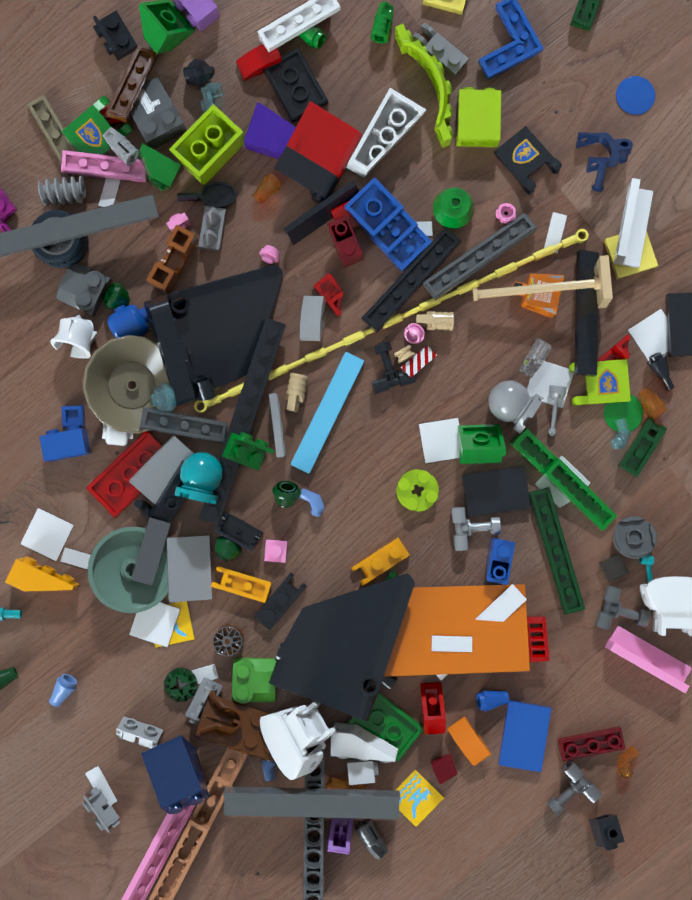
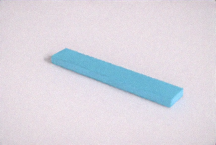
M345 352L290 465L310 474L360 372L364 360Z

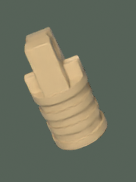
M427 311V314L416 315L415 323L426 327V330L453 331L454 313Z
M290 373L288 390L285 397L288 400V411L297 413L300 402H304L308 376Z

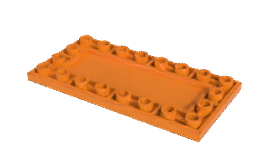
M525 584L514 585L526 598ZM511 585L413 588L384 676L530 671L526 601L504 622L475 620ZM432 636L472 637V652L432 651Z

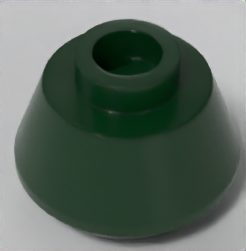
M117 282L109 286L103 303L107 309L114 310L122 305L128 306L131 298L129 297V292L121 283Z
M280 481L272 488L275 502L283 508L293 506L301 495L298 485L291 481Z
M221 535L216 538L214 550L217 552L216 557L227 562L228 559L234 560L242 553V546Z

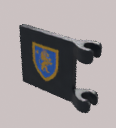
M527 126L494 151L496 157L517 179L528 195L532 194L536 188V184L528 178L545 163L553 174H557L562 167L561 162L549 153Z

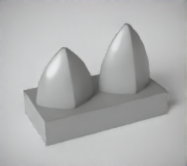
M205 206L198 246L200 249L220 252L227 213L226 209Z

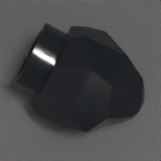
M195 59L188 64V67L183 68L184 78L188 85L194 84L197 87H201L214 76L215 68L209 66L203 60Z

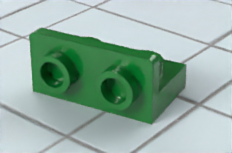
M241 432L240 435L231 433L222 457L259 471L266 452L273 454L274 450L268 448L269 443L260 439H257L256 442L252 441L253 436Z

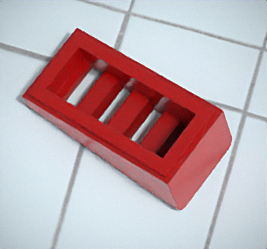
M527 617L529 662L550 661L546 617ZM530 624H541V627L530 628ZM541 632V636H531L530 634ZM542 641V645H531V642ZM542 650V654H532V651Z

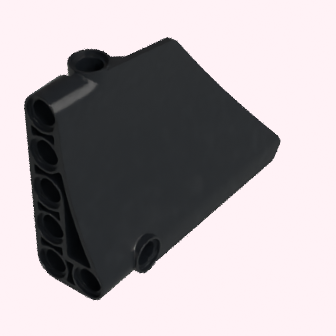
M269 265L174 291L167 296L144 302L177 406L197 399L199 401L212 399L217 396L216 391L221 387L247 375L265 319H270L283 276L282 269L277 265ZM182 297L183 304L180 307H174V300Z
M403 574L304 607L284 643L281 642L269 684L361 720L369 721L415 585L412 577L409 574ZM368 679H372L376 683L375 690L371 692L366 691L363 686L364 682Z

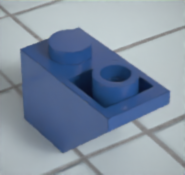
M491 537L487 555L486 581L508 585L515 542Z

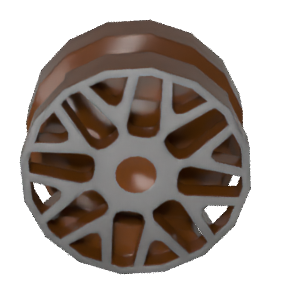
M232 624L220 627L213 637L215 651L223 656L236 654L244 643L242 630Z

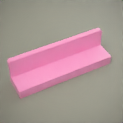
M616 626L605 648L686 694L690 686L684 682L691 671L690 666L622 627Z

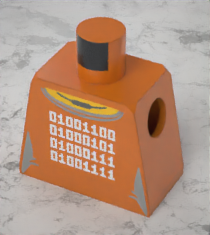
M529 274L525 283L514 281L512 287L563 282L564 275ZM561 291L520 295L522 296L521 306L538 314L553 318L557 313Z

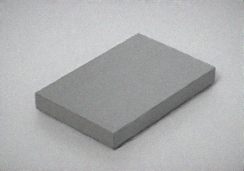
M173 435L129 482L156 504L182 460L185 461L194 453Z
M209 535L166 538L169 603L212 599Z

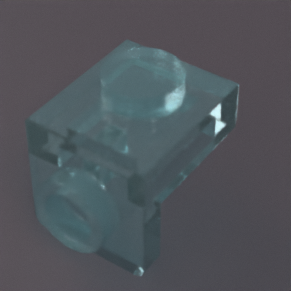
M209 83L205 87L200 88L204 99L200 101L203 113L214 104L213 98L224 95L221 83Z

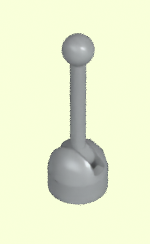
M549 386V395L554 400L551 428L548 430L550 436L556 434L555 423L558 401L565 397L567 387Z

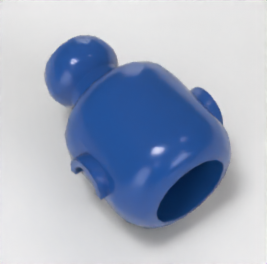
M136 305L119 306L114 309V313L107 320L108 326L115 338L128 335L142 337L149 331L148 322L150 321L145 306L142 309H139Z

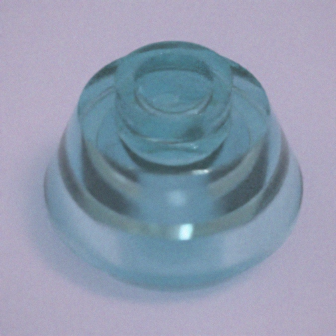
M163 383L153 390V394H150L153 407L170 412L175 409L176 399L170 384Z

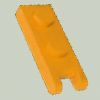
M399 537L352 566L351 570L356 571L361 568L366 576L365 579L360 581V584L363 586L410 555Z
M216 567L217 571L224 573L221 583L212 582L211 587L266 603L272 582L224 567Z

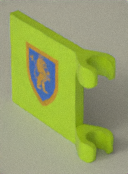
M627 359L597 361V376H585L587 396L572 398V405L631 401ZM574 363L569 365L571 373H574Z

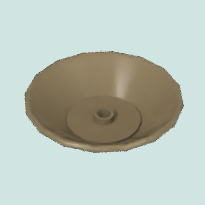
M128 335L109 340L94 352L85 367L83 390L88 407L100 422L116 431L136 434L149 431L139 428L143 407L174 412L177 407L157 343L150 338ZM130 381L135 383L134 389L128 387Z

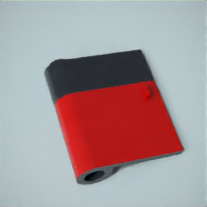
M309 101L274 169L309 189L312 200L321 203L333 194L362 138V134L349 124Z

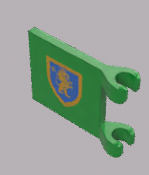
M107 96L99 98L61 131L78 152L104 155L111 149L102 135L112 126L99 112L110 103ZM126 124L117 132L126 136L133 129L129 124Z

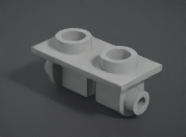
M206 677L203 678L185 716L190 718L189 721L191 723L197 724L200 722L210 691H215V695L218 696L223 687L222 685Z
M123 716L116 729V735L120 736V739L134 743L137 737L140 738L139 745L150 749L158 746L159 739L163 733V729Z
M95 787L89 791L91 796L87 798L85 794L83 795L85 801L82 804L88 813L93 811L97 816V819L94 821L101 831L106 829L109 833L108 827L110 825L113 828L120 823V816L111 805L105 810L102 808V806L108 803V800L102 793V790H98Z

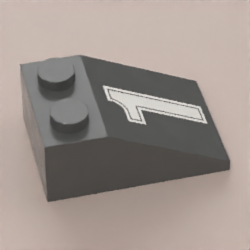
M158 77L145 83L131 116L147 145L155 150L184 134L187 129Z

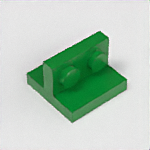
M500 424L458 425L459 464L502 463V456H506V446Z

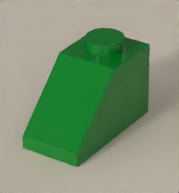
M142 143L139 151L148 180L153 182L152 186L161 191L164 189L168 190L181 164Z

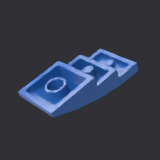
M375 177L344 206L363 231L401 272L432 242L418 227L413 218L404 210V206Z

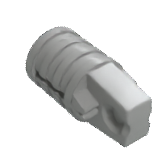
M112 127L102 135L111 147V150L127 166L133 164L140 156V151L125 136Z

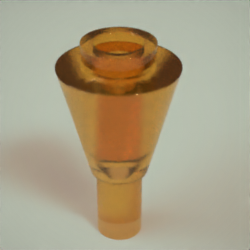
M330 777V782H326V789L366 790V784L349 785V781Z

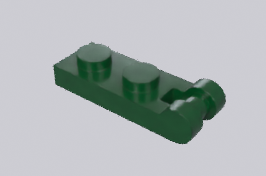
M648 416L619 462L618 467L630 475L638 477L665 434L667 427L662 424H656L654 419ZM649 430L655 432L653 437L647 434Z

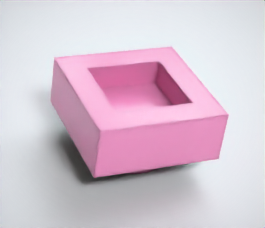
M185 213L173 215L169 219L170 221L166 223L171 232L176 224L185 229L192 225Z
M267 539L264 561L286 563L288 541Z

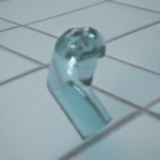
M625 418L615 421L618 434L616 438L610 441L614 449L625 447L630 438V431Z

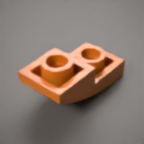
M466 717L461 718L447 728L454 741L473 766L491 755L481 736L477 735Z

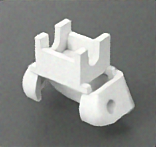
M661 577L648 582V584H641L640 593L642 600L649 610H653L652 631L658 632L661 636H666V628L682 629V632L688 633L692 637V577Z
M315 701L308 707L305 705L295 706L260 718V729L265 743L279 769L290 780L307 775L317 768L323 758L322 749L326 747L324 741L336 731L334 727L328 729L317 709L321 704ZM318 745L306 757V754L308 753L306 749Z

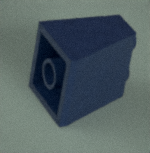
M182 735L141 753L160 807L168 814L180 813L183 808L189 805L200 804L203 799L209 797L197 749Z

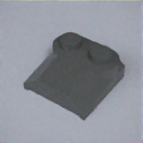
M80 263L70 265L58 287L56 299L95 317L112 279Z

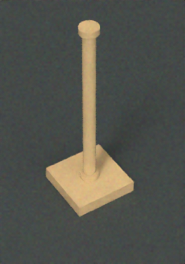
M609 255L599 257L594 267V279L484 290L473 288V300L594 288L597 294L598 309L607 308L613 299Z

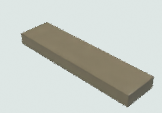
M45 94L26 104L60 163H62L63 150L78 152L61 132L65 128Z

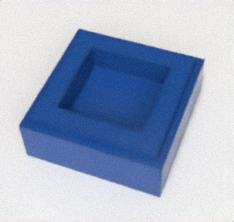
M83 405L61 406L63 428L75 425L85 427Z

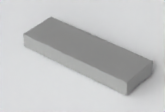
M272 393L269 394L276 456L277 458H283L286 456L279 395Z

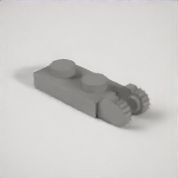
M423 23L421 30L431 40L427 42L419 33H415L412 36L413 40H420L421 45L426 47L428 54L431 57L435 55L437 61L442 63L443 68L455 77L468 62L469 58L438 32L436 33L431 26Z

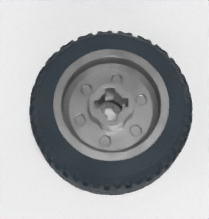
M51 210L37 217V220L32 225L72 214L63 210ZM88 235L35 248L32 251L41 261L51 267L68 268L70 265L81 261L85 256L89 244Z

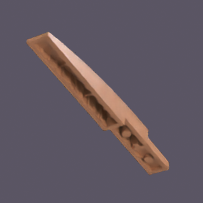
M229 748L226 749L207 785L209 797L203 799L197 805L149 900L174 899L224 802L223 792L225 787L233 785L248 756L247 754Z

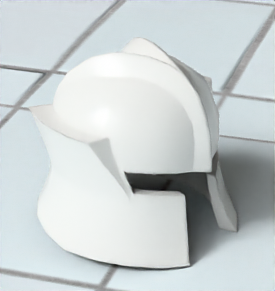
M77 315L76 317L60 320L59 331L50 340V343L56 350L62 346L63 342L72 344L70 357L87 359L91 357L90 347L98 336V332L94 331L93 323L90 320L82 319L80 315Z

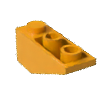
M28 556L15 560L5 583L22 591L74 590L80 585L74 582L75 578L66 574L61 576L55 573L56 570L47 565L42 567L36 564L37 561Z

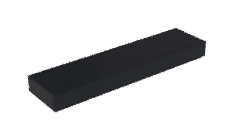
M351 181L286 226L284 230L291 243L295 245L333 218L331 209L351 200L359 192L357 185Z

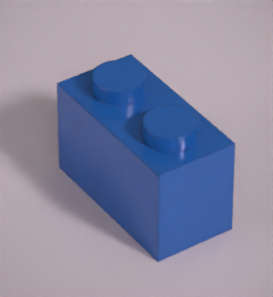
M75 425L66 427L67 431L59 432V429L46 431V435L39 436L43 460L52 462L91 454L87 429Z

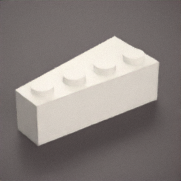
M390 88L346 168L365 178L422 118L426 109Z

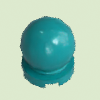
M197 452L190 455L183 462L180 470V478L183 485L176 487L174 495L179 497L182 495V497L217 504L218 496L213 495V491L221 483L223 470L216 457L207 452Z

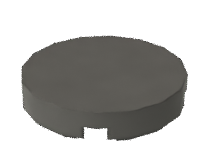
M630 516L622 519L616 525L613 531V543L622 555L632 559L646 557L653 551L657 543V534L651 523H648L641 517Z

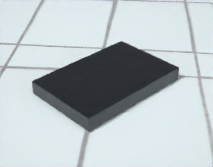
M299 47L281 56L282 62L263 69L292 123L302 117L309 101L319 107L329 103Z
M692 293L666 294L669 357L692 356Z
M525 466L461 475L467 517L531 508Z

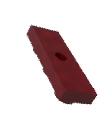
M620 726L557 739L562 761L626 749ZM591 742H595L593 747H589Z

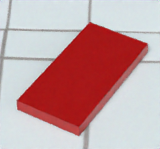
M145 431L98 475L86 489L114 518H117L142 494L129 480L163 445L150 431Z

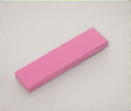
M66 150L62 152V173L147 183V174L141 159H137L133 164L127 166L120 157Z

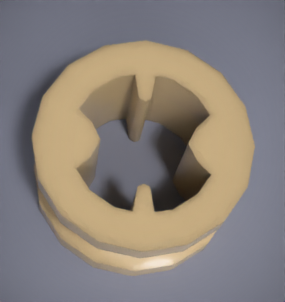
M410 345L394 354L395 357L399 358V364L415 355L414 352H411L410 349L412 347Z

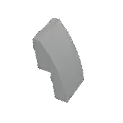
M304 296L300 320L301 341H321L324 328L322 318L326 303L324 296Z

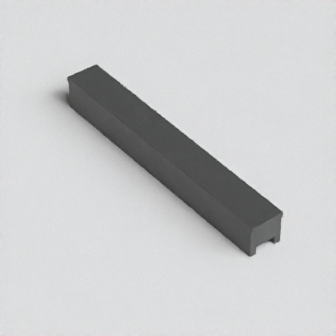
M226 786L223 792L224 815L399 819V790Z

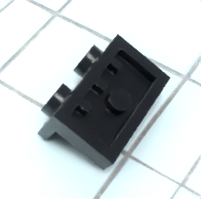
M117 10L98 20L97 16L92 17L96 23L93 28L99 38L104 37L106 43L103 45L109 55L114 54L117 61L136 50L138 45Z

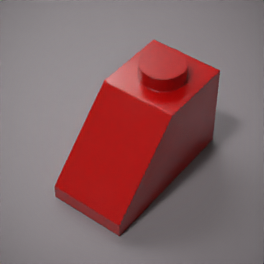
M441 682L420 683L424 735L444 734L446 730V715Z

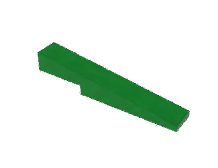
M524 428L520 434L517 433L508 442L601 531H604L617 517L560 458H557L527 428Z

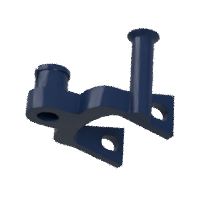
M578 132L576 148L601 143L609 152V158H588L586 172L597 171L595 184L592 185V189L596 192H601L604 190L603 182L607 167L617 166L618 163H626L628 155L631 154L633 143L629 139L614 140L606 132Z

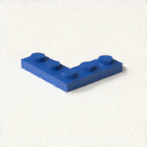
M503 0L495 5V9L513 42L479 59L478 64L487 80L538 55L544 49L517 0Z

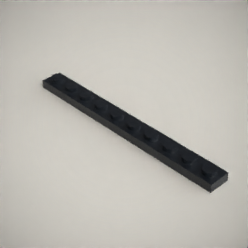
M269 318L265 319L218 459L223 474L219 487L213 491V495L218 496L217 504L204 502L199 519L217 525L221 522L240 463L222 457L231 433L240 435L241 432L250 435L286 327L284 323Z

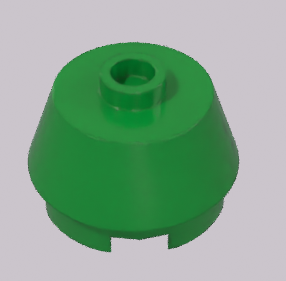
M457 187L446 188L436 196L433 202V213L436 220L442 226L460 228L466 225L473 217L474 202L465 190Z

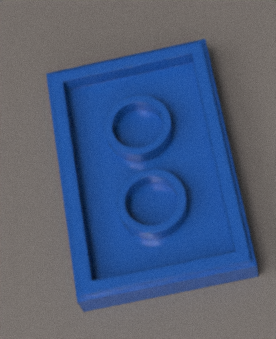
M509 700L500 747L499 765L536 772L542 771L551 714L550 707Z

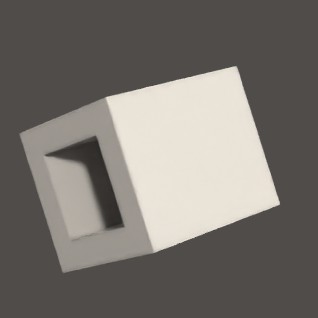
M347 758L349 785L375 783L374 776L379 775L377 762Z

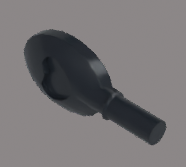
M225 182L209 183L200 192L177 193L178 202L202 201L204 205L215 208L228 207L237 198L235 188Z

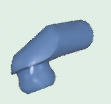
M303 488L299 498L310 502L311 514L313 516H321L325 507L321 496Z
M262 760L265 781L276 779L273 768L275 764Z

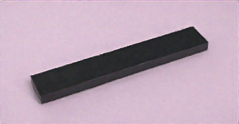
M445 228L363 315L362 321L378 333L423 285V282L461 244V240Z
M577 251L576 281L594 279V267L599 259V252ZM594 288L576 289L574 375L594 377L597 376L598 349L597 294Z

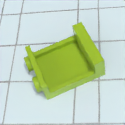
M472 87L459 89L457 96L458 133L456 146L498 147L501 132V90L494 88L475 90Z

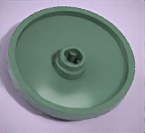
M124 527L112 531L96 544L90 555L87 568L90 587L95 596L104 605L113 610L123 613L146 611L156 606L168 594L166 542L152 586L130 580L145 528Z

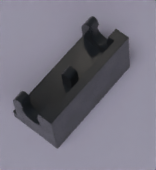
M226 512L214 532L251 552L254 551L264 532Z

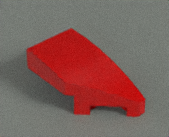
M328 273L316 282L313 288L320 296L325 297L326 304L339 316L341 315V302L343 298L342 288L332 275Z

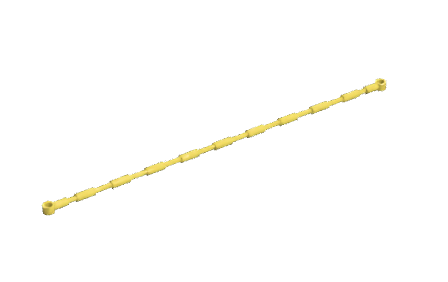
M580 229L575 235L561 240V243L554 246L550 245L532 253L530 257L503 266L481 279H474L463 284L436 301L432 298L419 304L414 309L394 315L384 325L383 329L395 325L417 312H424L441 304L442 301L455 295H461L473 290V288H477L480 284L493 278H499L517 270L518 267L533 260L537 261L551 255L562 247L566 248L575 243H584L588 239L589 234L585 229ZM582 233L584 235V239H580L578 237V234ZM371 328L364 331L361 330L327 348H320L305 355L304 358L271 370L268 379L272 380L289 372L288 370L319 359L327 355L326 353L344 345L348 346L375 331ZM244 383L229 389L228 392L222 395L218 394L212 399L196 401L194 404L195 410L199 413H205L209 407L221 403L223 399L230 396L232 398L240 394ZM199 403H204L205 407L203 410H198Z

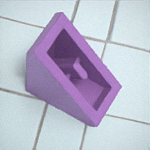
M331 818L327 851L343 854L350 853L353 818Z

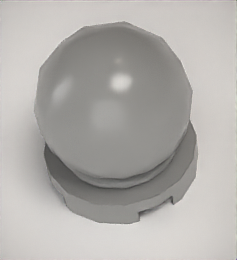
M510 380L498 383L491 389L488 403L491 413L497 419L503 422H513L515 424L513 430L520 434L526 427L525 423L529 417L532 418L544 398L537 393L534 397H530L528 390L521 383Z

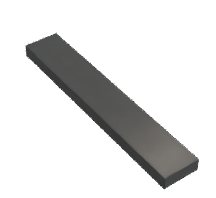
M524 212L423 282V286L436 301L536 232V225Z

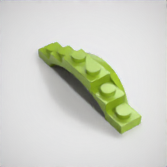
M404 24L395 27V38L402 55L408 53L425 70L434 86L439 104V113L434 130L441 147H447L450 145L453 137V132L449 125L451 115L453 114L449 103L452 93L449 80H445L443 65L440 61H437L435 55L431 57L426 47L421 45L420 40L413 42L411 32L409 30L406 31Z

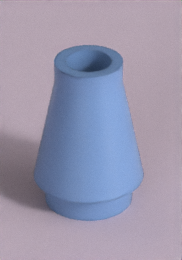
M62 674L61 677H58L49 703L54 707H60L76 689L77 680L69 674Z

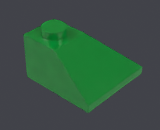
M170 0L143 2L139 5L144 39L157 54L172 51L195 31Z

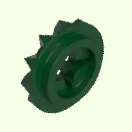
M186 668L173 669L164 680V691L168 698L175 702L188 701L195 695L198 688L196 676ZM178 679L181 683H188L183 687V694L179 688H172L178 683Z

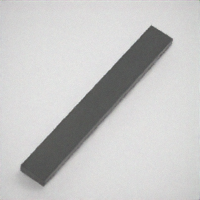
M149 195L0 233V257L158 218L159 213L154 195Z

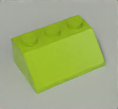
M213 104L169 150L186 170L204 186L244 145L245 135L236 124Z

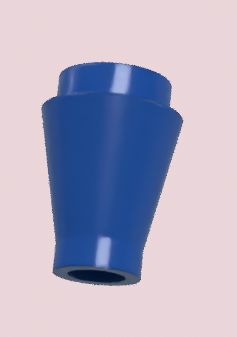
M481 690L480 693H476L478 709L487 712L509 703L508 692L506 690Z

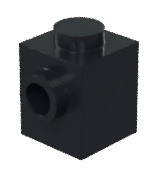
M605 814L589 819L596 846L604 847L605 850H613L618 848L619 843L625 842L617 815Z

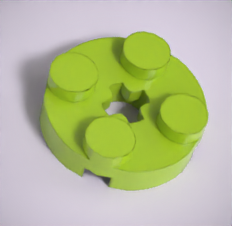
M419 469L408 471L398 481L396 488L397 498L409 510L417 512L427 510L438 499V483L427 471ZM416 484L418 487H423L419 497L417 494H412Z

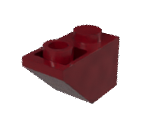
M344 216L328 223V229L343 267L345 268L362 261L363 252L348 217Z

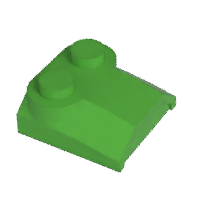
M235 657L232 677V701L242 704L247 702H275L276 686L269 684L276 663L275 658Z

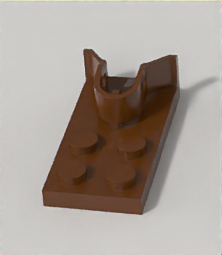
M211 690L194 737L276 764L260 729V718L269 714L215 695V691Z

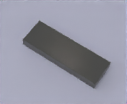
M153 518L148 519L130 580L152 586L170 523Z

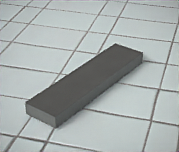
M143 407L139 428L224 443L228 423Z

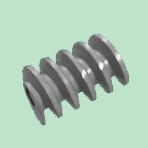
M74 176L71 177L70 183L67 182L65 177L62 178V184L59 183L57 178H54L53 184H51L49 178L45 180V185L42 184L41 180L38 182L39 197L45 206H49L50 203L58 205L59 202L65 205L67 201L70 204H74L75 201L83 203L86 197L85 182L82 176H79L78 182H76Z

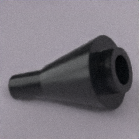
M661 352L651 355L646 364L662 380L666 391L674 389L675 387L670 379L667 355L661 354Z

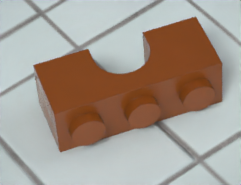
M176 224L166 242L168 248L164 258L160 263L156 262L146 281L151 286L169 295L199 241L197 236Z

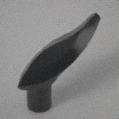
M136 499L134 505L139 508L143 517L147 521L149 518H153L150 515L153 509L151 505L144 500Z

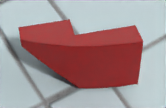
M629 334L617 342L597 361L629 359Z

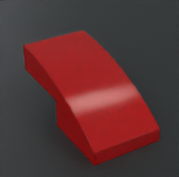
M264 44L240 57L236 64L243 80L246 81L263 74V69L282 62L277 48L268 52Z

